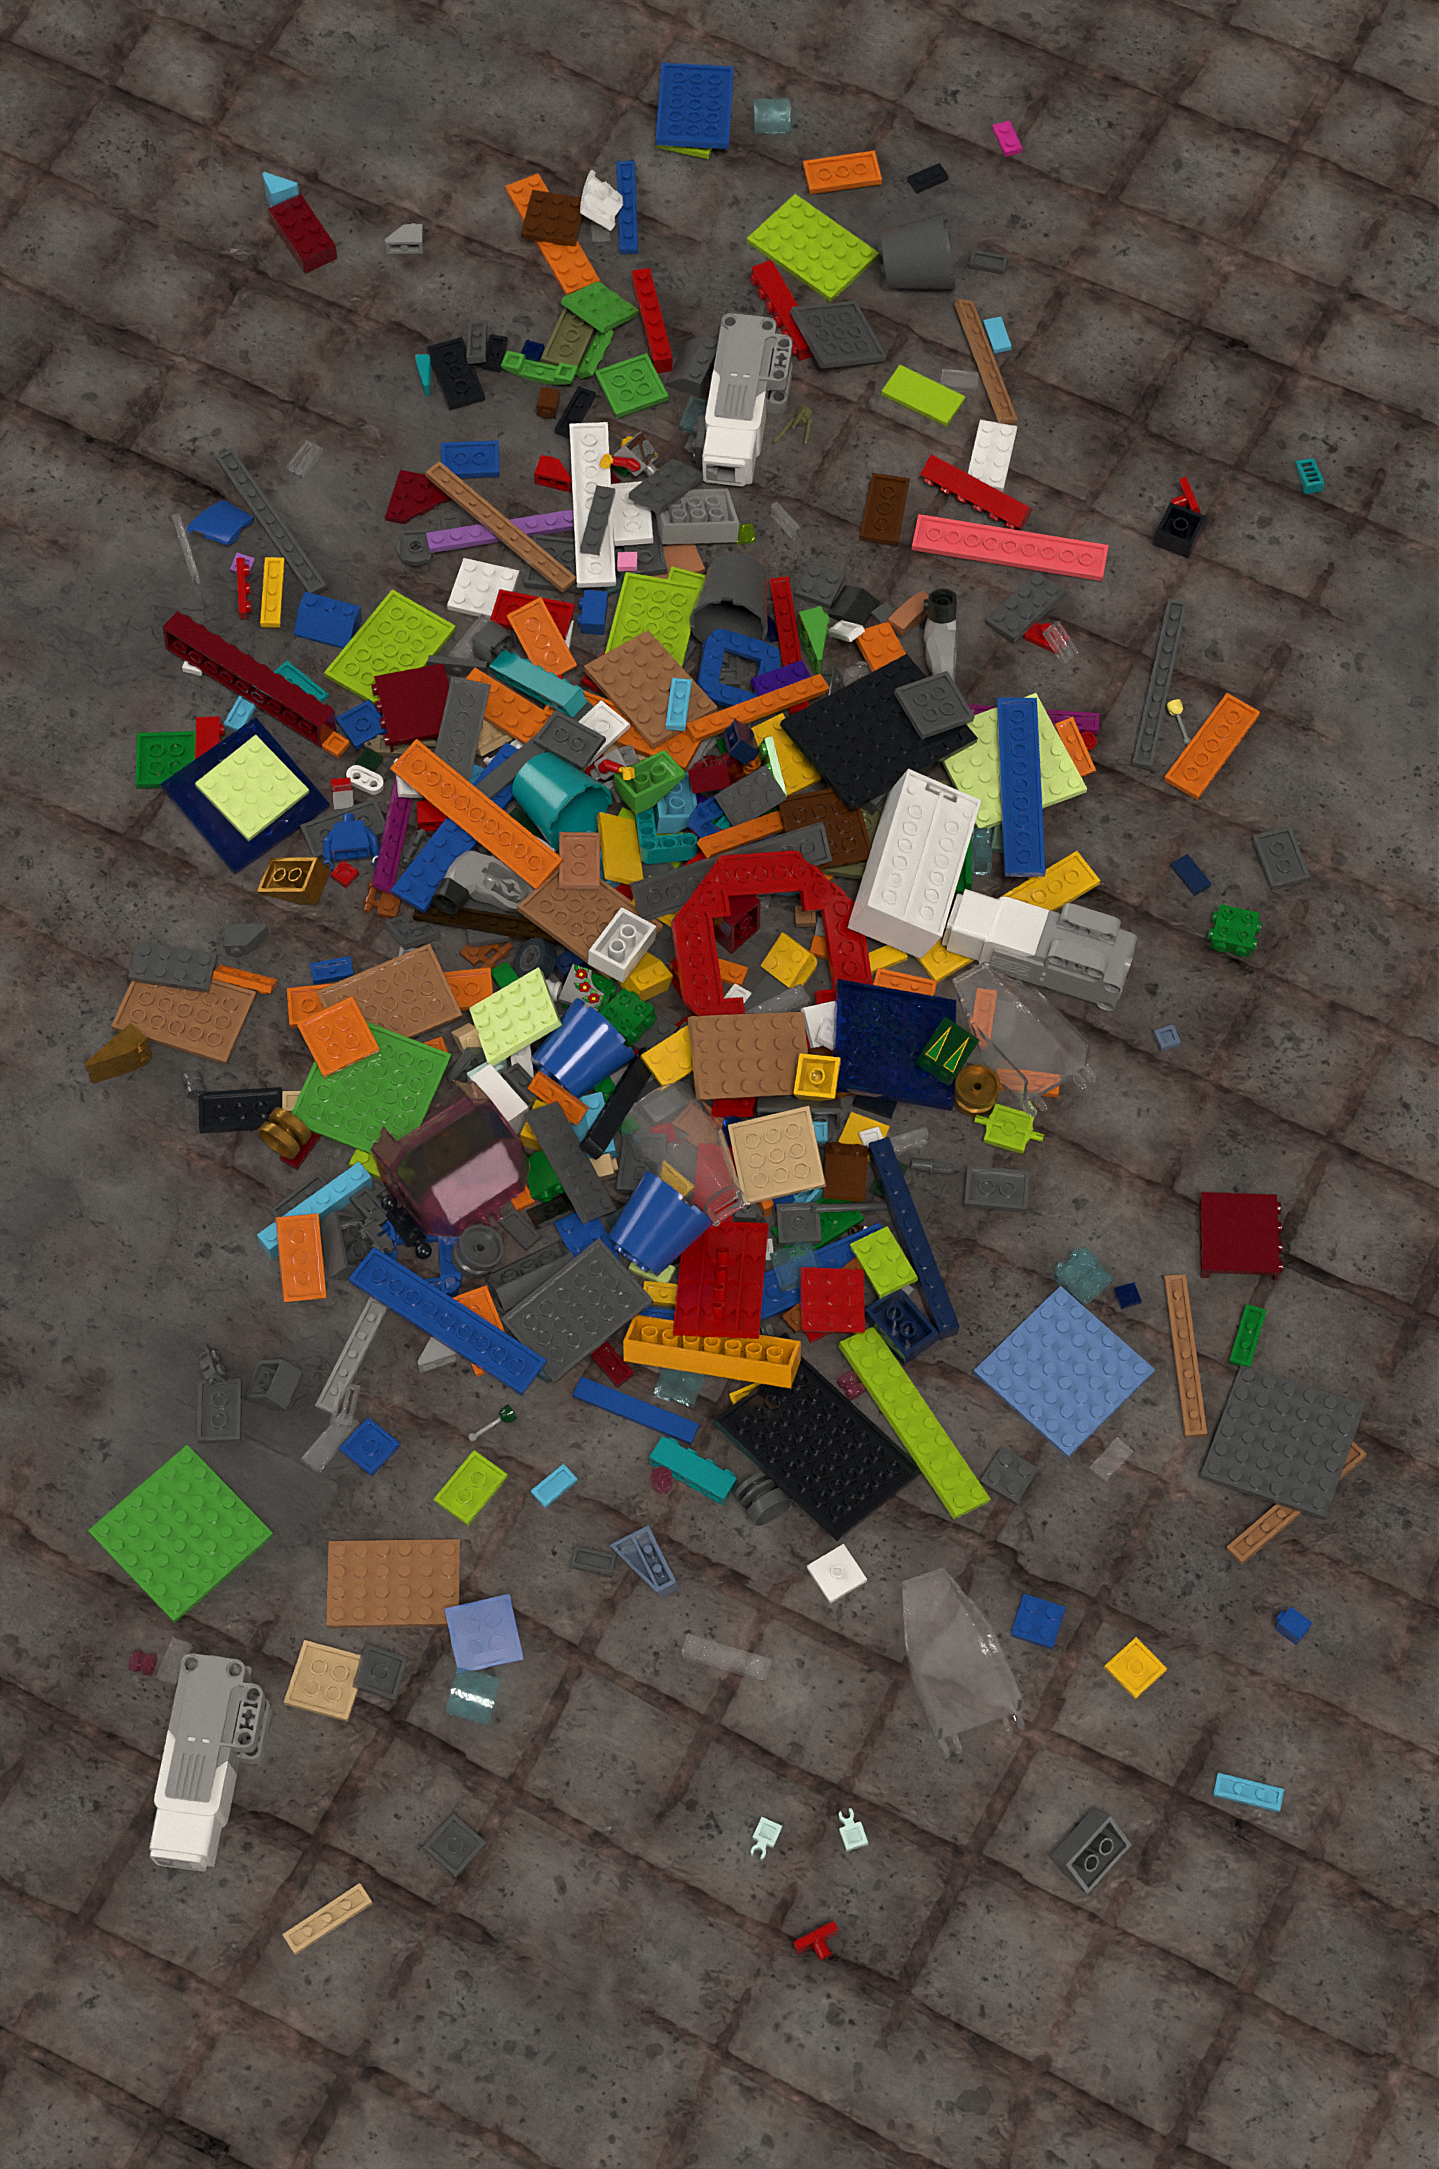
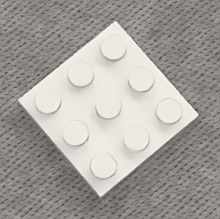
M464 558L449 598L447 609L490 619L499 589L514 592L520 576L519 570Z

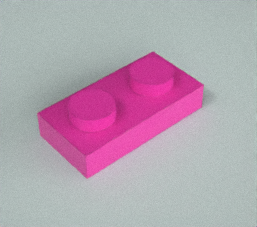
M1010 120L992 126V131L1004 157L1022 153V146Z

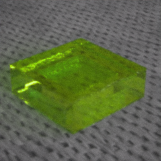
M753 523L739 525L736 544L756 543Z

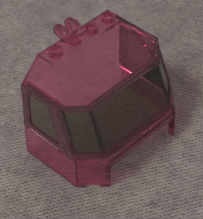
M453 1080L454 1084L465 1095L464 1098L398 1141L383 1126L380 1131L382 1136L379 1142L374 1143L371 1148L383 1184L388 1188L391 1195L396 1197L399 1204L407 1209L424 1233L429 1236L456 1237L479 1221H482L483 1225L490 1227L491 1224L487 1215L492 1213L494 1219L497 1221L501 1220V1213L498 1209L525 1191L530 1164L523 1142L492 1100L475 1081L461 1083L458 1080Z

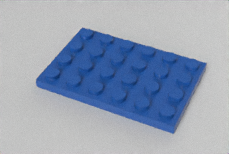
M661 63L656 145L729 149L734 66Z

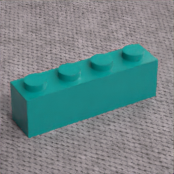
M662 1436L649 1456L650 1465L722 1506L725 1505L737 1486V1478L733 1472L718 1468L712 1460L707 1458L704 1460L698 1456L696 1451L691 1448L685 1449L681 1447L679 1442L671 1437L667 1439Z

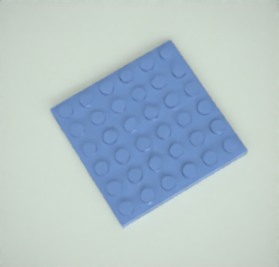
M1060 1286L973 1371V1374L1066 1458H1069L1155 1372V1369Z

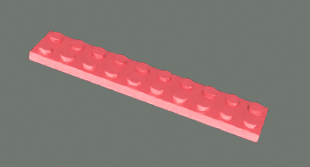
M918 514L912 550L1102 581L1109 545Z

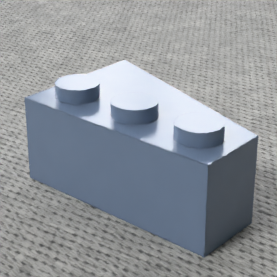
M649 1525L609 1545L660 1598L681 1589Z

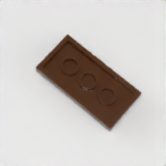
M872 473L860 540L898 546L910 478Z

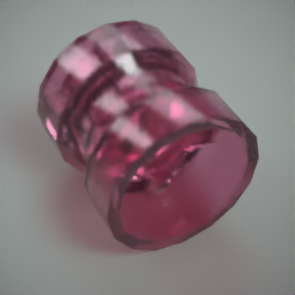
M850 1371L837 1380V1384L841 1389L845 1390V1396L849 1401L858 1398L866 1391L863 1383L858 1381L855 1371Z
M660 1466L651 1473V1486L658 1494L668 1493L672 1488L673 1475L668 1468Z
M135 1649L130 1658L129 1671H140L146 1676H152L157 1664V1655L151 1653L147 1655L143 1651Z

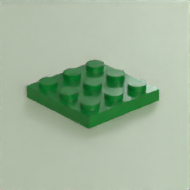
M196 731L137 733L136 788L195 787L197 778L195 771Z

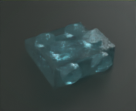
M1084 1246L1081 1250L1076 1248L1069 1257L1071 1259L1066 1263L1062 1261L1055 1267L1054 1280L1085 1307L1109 1286L1114 1278L1099 1264L1100 1260Z

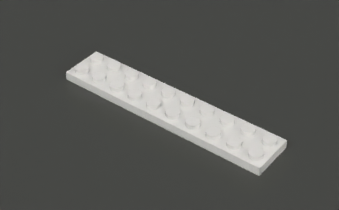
M608 422L570 424L577 588L616 586L612 509L600 555L580 552L596 486L611 488L610 468L600 467V460L603 458V455L609 454Z

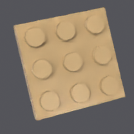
M304 1640L284 1699V1705L348 1722L359 1690L352 1686L361 1655Z

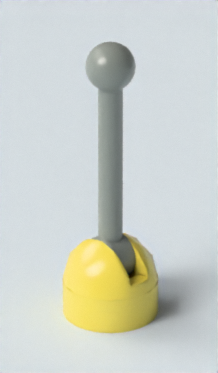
M1179 699L1170 701L1166 705L1167 710L1172 716L1177 717L1184 736V744L1188 745L1191 739L1186 733L1180 716L1183 711V704Z

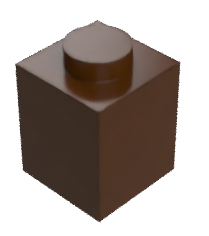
M541 387L536 405L537 416L545 419H556L560 404L559 389Z

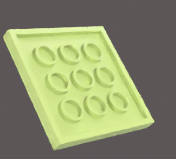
M257 735L253 736L195 783L200 792L248 842L309 793V789Z
M539 967L469 1008L475 1027L478 1030V1036L487 1062L492 1066L562 1026L544 974Z

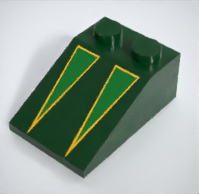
M944 1017L917 1059L916 1064L922 1070L935 1076L940 1082L950 1086L980 1040L947 1017Z

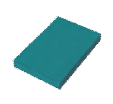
M288 660L274 671V673L284 676L291 684L298 685L302 691L314 695L321 703L329 697L326 691Z

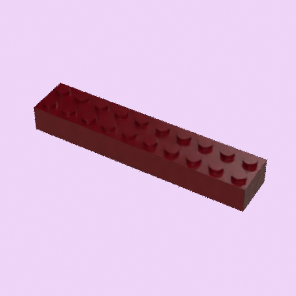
M177 611L162 627L165 648L320 748H322V744L333 731L336 732L335 711L330 705L323 704L314 695L302 691L298 685L291 684L281 674L271 671L267 665L260 664L251 655L239 651L235 645L228 644L218 634L214 635L204 625L195 623L188 615H183Z

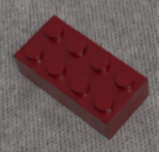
M301 193L268 208L271 225L304 274L338 259L335 243Z

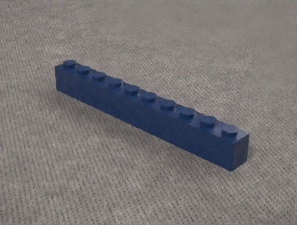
M887 1137L870 1142L868 1156L905 1256L918 1277L916 1285L930 1323L939 1332L938 1340L958 1334L960 1326L891 1141Z

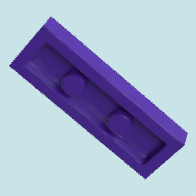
M803 660L754 677L750 682L757 696H761L811 676Z

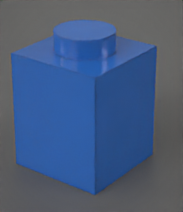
M1290 1607L1287 1612L1282 1610L1276 1618L1278 1623L1275 1630L1297 1645L1310 1629L1312 1622L1293 1607Z

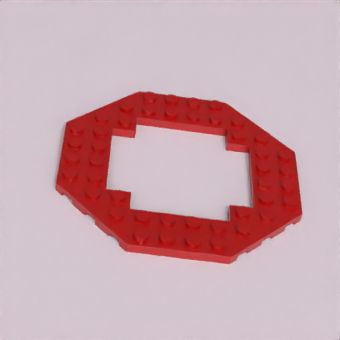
M797 850L720 856L671 921L683 1004L697 1016L745 1014L743 997L724 999L712 919L728 918L731 916L728 897L800 892L802 912L821 910L833 989L815 992L816 1005L840 1000L844 1019L847 1022L861 1004L864 996L873 987L866 935L847 928L855 901L846 896V892L834 882L831 883L824 877V873L816 866L809 864ZM806 1032L807 1049H810V1044Z

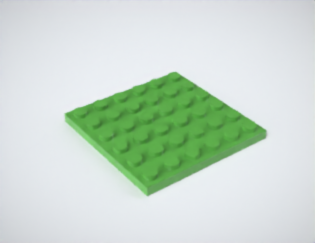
M366 1022L380 1051L326 1078L323 1077L314 1061L292 1114L299 1118L312 1133L404 1166L443 1079L452 1054Z
M188 1445L182 1448L88 1530L89 1534L174 1624L274 1536L273 1532Z

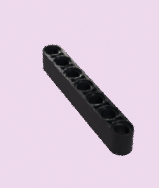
M642 1047L636 1053L579 1145L581 1149L595 1160L604 1153L652 1075L640 1058L643 1053L648 1051L645 1047Z

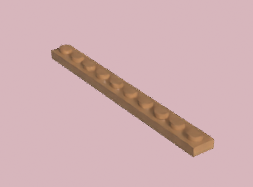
M440 461L426 471V477L562 593L576 582V577Z

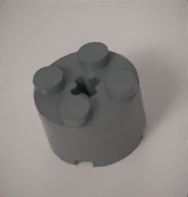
M490 620L480 632L475 633L472 637V642L474 643L473 652L477 657L487 661V664L490 665L503 650L511 653L512 647L516 648L517 637L497 622Z

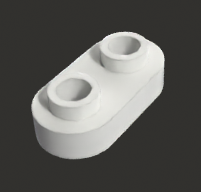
M359 765L351 766L347 770L346 776L351 778L352 786L371 795L379 794L384 789L383 778L379 774Z

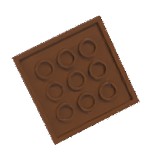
M832 788L787 796L785 801L777 805L785 833L818 822L824 824L832 861L817 865L816 867L820 871L868 861L872 846L861 807L850 812Z

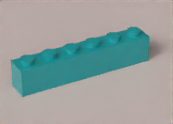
M503 650L489 665L497 679L570 718H573L588 702L583 695L584 691L578 685L573 686L566 679H559L553 672L548 673L540 665L535 666L528 659H521L515 652L510 653Z

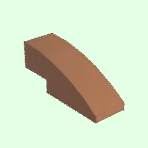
M924 591L917 593L888 618V623L895 633L904 637L911 628L915 629L926 617L928 611H924V599H928L929 595Z

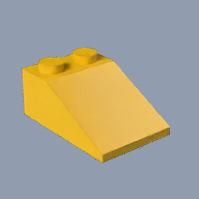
M646 952L623 983L618 980L616 981L622 988L627 989L629 992H635L642 1001H646L667 991L673 975L661 960Z

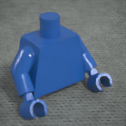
M344 814L342 817L343 822H336L333 830L329 831L323 841V857L325 858L323 863H330L331 871H333L335 865L331 858H333V861L369 858L373 854L372 865L376 867L374 859L378 858L380 850L377 836L369 827L364 826L362 820L355 821L353 814Z

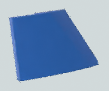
M222 500L198 515L188 525L186 531L190 533L198 531L204 533V537L229 545L238 541L241 529L252 525L254 517L229 502Z

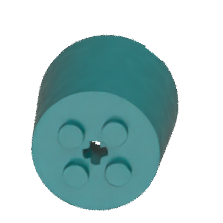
M551 752L541 753L530 759L519 770L512 785L514 799L548 843L558 851L559 832H586L588 830L597 832L598 813H607L608 805L612 804L611 792L605 785Z

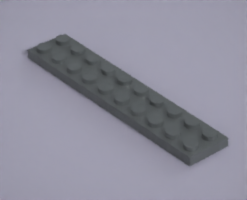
M822 822L814 823L630 883L638 916L649 921L679 911L716 860L722 855L797 850L809 864L814 866L830 862L832 857L824 824Z

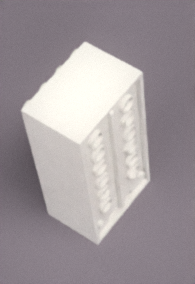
M908 769L888 792L847 928L921 959L943 935L981 800Z

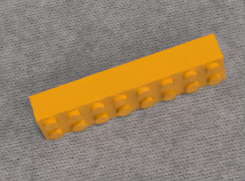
M641 1315L632 1319L623 1341L624 1361L786 1388L792 1387L801 1361V1341L759 1335V1339L673 1336L674 1321Z

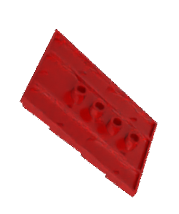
M712 1221L713 1224L681 1254L673 1336L759 1339L769 1223Z

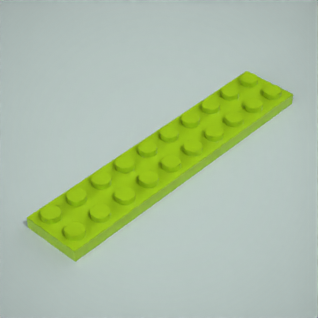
M871 1327L865 1330L864 1334H856L840 1341L838 1347L952 1518H959L989 1503L990 1497L875 1329Z

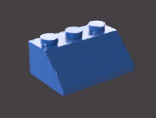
M305 592L298 607L294 636L344 649L358 631L362 621L361 607Z

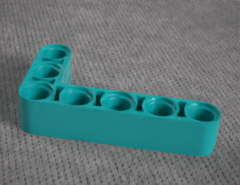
M653 807L637 815L635 814L642 862L657 864L691 860L699 853L698 837L693 833L657 836Z

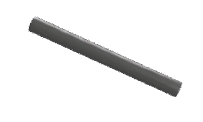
M886 1202L812 1205L813 1213L888 1210Z

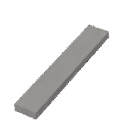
M369 1297L315 1404V1408L331 1415H336L389 1308L374 1298Z

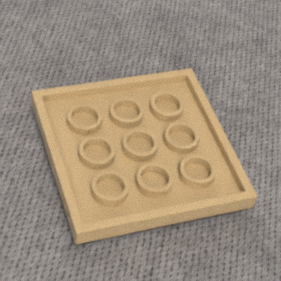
M809 1106L728 1125L743 1204L745 1206L826 1187Z

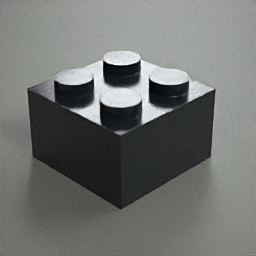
M1170 502L1156 530L1153 545L1189 558L1204 529L1206 516Z

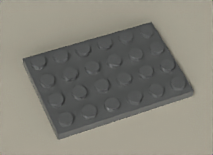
M598 1238L505 1314L501 1321L520 1343L547 1360L543 1371L555 1384L632 1321V1319L654 1303V1301L601 1239Z

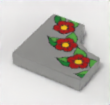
M573 964L559 996V1002L571 1005L576 998H579L585 1002L583 1006L587 1009L592 1006L596 1011H599L604 999V993L598 991L592 984V970Z

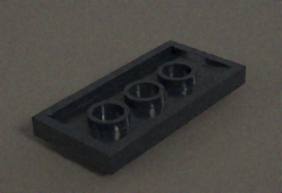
M462 337L426 347L449 410L485 400V394L472 363H467V348Z
M282 1087L199 1092L200 1134L258 1130L264 1122H270L269 1115L276 1107L282 1108Z

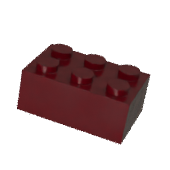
M724 752L718 757H715V754L703 756V759L698 760L688 770L693 794L723 789L745 777L742 762L728 754V752Z
M755 895L729 897L731 916L714 919L715 941L731 955L760 929L761 900Z

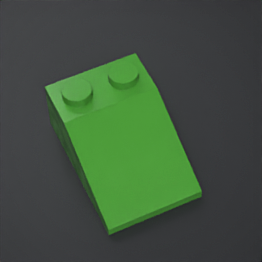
M822 606L799 612L798 634L815 675H822L827 635L829 634L828 624H830L827 612L824 613Z
M663 750L630 766L634 768L635 776L631 780H623L622 772L620 774L615 773V792L637 815L657 804L686 777V773Z

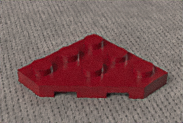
M400 470L385 520L406 524L411 521V518L419 514L422 516L442 502L445 504L451 501L452 498L430 481L425 474Z

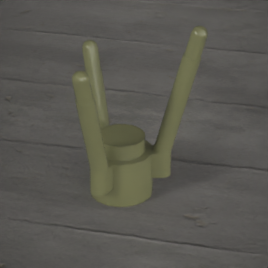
M800 406L774 439V443L778 442L790 426L794 429L796 425L804 426L806 424L804 445H807L810 427L813 422L811 419L812 410L807 406Z

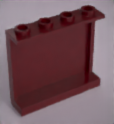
M444 663L374 676V684H371L372 693L378 699V701H375L377 713L381 712L382 717L379 718L381 729L386 731V734H383L385 746L389 745L391 753L394 752L393 746L411 743L416 739L422 741L438 738L450 687Z
M1201 1192L1199 1198L1200 1278H1209L1210 1273L1273 1275V1280H1277L1279 1273L1283 1271V1261L1279 1260V1253H1282V1241L1278 1240V1234H1281L1282 1223L1278 1221V1215L1281 1214V1202H1277L1276 1194Z

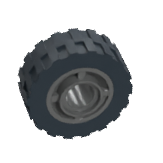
M538 937L530 938V940L526 941L520 947L514 961V970L517 976L521 978L539 967L545 979H548L557 963V950L555 946Z

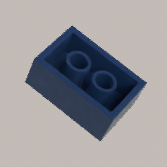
M902 1289L878 1299L865 1309L866 1322L875 1329L904 1366L938 1340L939 1332Z

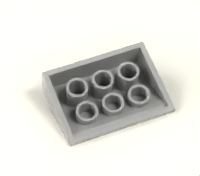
M693 489L661 514L655 512L661 544L737 542L739 520L728 489Z

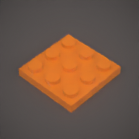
M353 996L296 1023L324 1078L380 1051Z

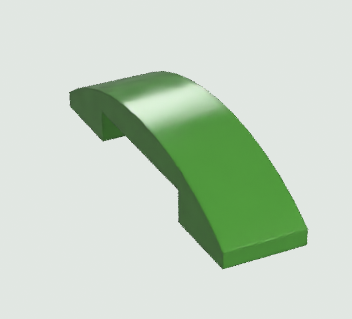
M511 351L506 352L501 364V368L516 376L552 385L572 383L578 370V366L561 362L559 366L527 360L525 359V354Z

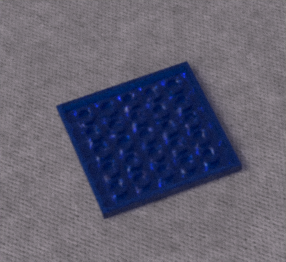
M257 717L160 784L164 792L234 875L299 830L301 824L313 820L330 807V803ZM257 735L309 789V793L248 842L200 792L195 783L253 736Z
M838 979L835 995L833 1057H840L841 1061L836 1091L951 1111L954 1106V1081L950 1086L940 1082L935 1076L922 1070L916 1064V1061L944 1017L956 1023V1000Z

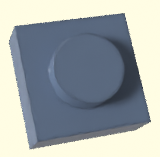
M1174 1025L1154 1030L1153 1035L1160 1051L1180 1046L1181 1041Z

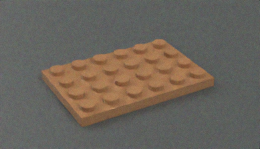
M649 630L584 666V672L652 748L682 732L666 729L672 678H692ZM693 679L687 723L715 713L718 708Z
M559 868L537 890L535 889L517 906L518 912L587 964L590 948L621 907L638 916L636 906L631 904L632 901L601 878L600 889H559ZM652 919L648 921L657 926L656 935L663 929V924L658 920ZM594 968V969L597 970L599 973H601L603 976H605L607 979L610 980V979L612 978L611 976L605 974L604 972H602V971H600V970Z
M430 943L317 991L324 1009L353 996L366 1022L410 1039L463 1017Z
M212 979L209 993L131 981L111 1028L114 1031L120 1032L131 1023L150 1042L227 1065L257 997V993L216 979Z
M803 1012L688 1017L696 1100L794 1096L799 1054H808Z
M460 1539L329 1541L327 1628L448 1626L445 1608L460 1605Z

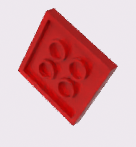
M801 1267V1332L864 1334V1270Z

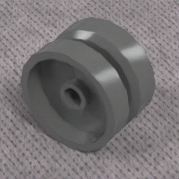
M478 1224L468 1227L452 1247L451 1259L453 1265L458 1272L466 1277L474 1279L483 1278L493 1270L503 1256L504 1245L502 1238L497 1231L486 1225Z

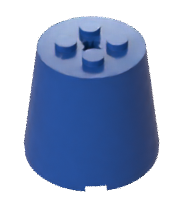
M576 998L560 1018L562 1026L550 1032L531 1057V1061L538 1071H542L577 1099L590 1092L635 1057L632 1048L625 1047L623 1043L626 1040L614 1026L592 1006L588 1009L583 1006L585 1002L579 998Z
M646 1170L608 1238L615 1244L614 1248L626 1259L635 1263L645 1273L650 1271L658 1277L713 1222L694 1204L690 1207L681 1200L683 1195Z

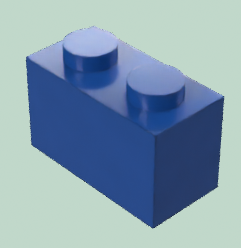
M584 590V597H580L579 609H582V614H578L577 625L581 626L582 634L604 635L608 592Z

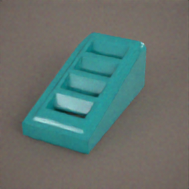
M429 354L415 355L417 371L426 397H429L431 391V358Z
M1314 458L1295 461L1304 494L1323 491L1325 483Z

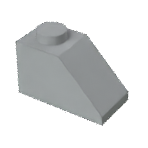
M403 224L385 239L386 254H423L424 235L422 224Z
M431 1337L417 1362L419 1371L422 1373L459 1361L461 1357Z

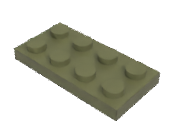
M564 306L542 355L541 363L559 366L561 362L575 365L579 368L596 328Z

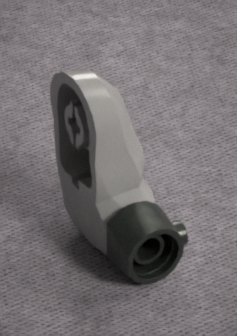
M942 588L932 591L928 599H924V611H928V618L924 628L925 659L932 676L947 671L955 683L958 639L957 594L950 589Z
M466 851L456 858L448 868L444 878L439 881L432 901L440 911L450 915L458 913L469 900V897L483 903H490L504 911L517 912V906L534 891V888L500 860L475 851Z

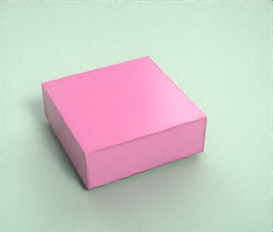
M618 552L617 570L637 571V552Z

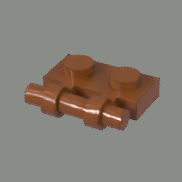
M372 878V881L368 884V895L364 898L363 912L370 914L373 908L377 909V917L387 919L398 917L402 900L391 893L387 894L373 887ZM376 893L382 894L380 901L375 900Z
M506 942L503 946H500V943L472 948L468 944L460 951V956L473 967L482 963L483 965L478 969H492L501 958L504 959L508 955V952L513 947L509 942ZM492 951L495 952V954H493L490 958L486 957Z

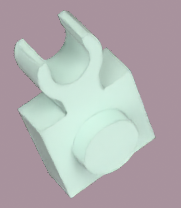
M849 1808L850 1817L847 1819L843 1818L841 1811L839 1812V1820L845 1826L839 1828V1832L846 1852L868 1845L861 1821L854 1823V1812L851 1808Z
M761 1817L752 1838L758 1843L752 1847L751 1856L753 1857L756 1850H761L763 1854L760 1860L762 1861L766 1856V1847L774 1848L782 1826Z

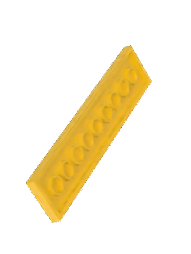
M1075 851L1045 870V877H1032L1001 897L1013 898L1055 912L1065 904L1070 903L1098 886L1101 880L1078 851ZM943 931V935L921 959L914 956L930 978L937 981V983L974 961V959L946 951L947 946L942 945L945 931Z

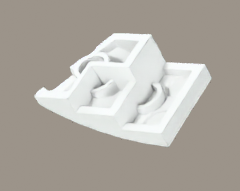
M591 170L584 186L580 213L611 231L615 226V215L623 206V197L606 181H599L595 177L596 172Z

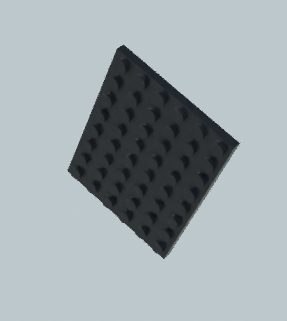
M908 654L901 656L780 722L782 729L850 812L890 791L908 769L921 774L977 743L978 737L967 724L924 739L919 737L894 695L895 688L927 678Z
M802 1356L791 1388L761 1384L718 1416L713 1422L717 1429L837 1542L922 1473L916 1462Z

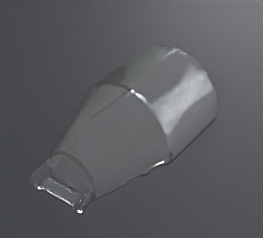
M679 1081L661 1086L640 1099L628 1112L622 1124V1135L648 1172L653 1173L683 1195L682 1199L690 1206L694 1204L712 1220L713 1227L718 1226L720 1221L740 1209H746L751 1206L749 1200L740 1189L725 1133L701 1100H696V1093L688 1083ZM735 1199L738 1200L737 1202L720 1211L719 1213H714L715 1211L719 1210L720 1208L724 1207L725 1205L729 1204Z

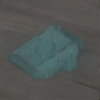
M799 1241L791 1248H780L770 1253L781 1292L800 1287L801 1267L822 1268L813 1242Z

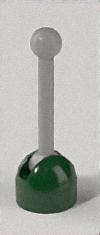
M507 1404L500 1410L498 1419L476 1433H470L468 1438L470 1441H475L479 1435L499 1422L511 1423L517 1417Z

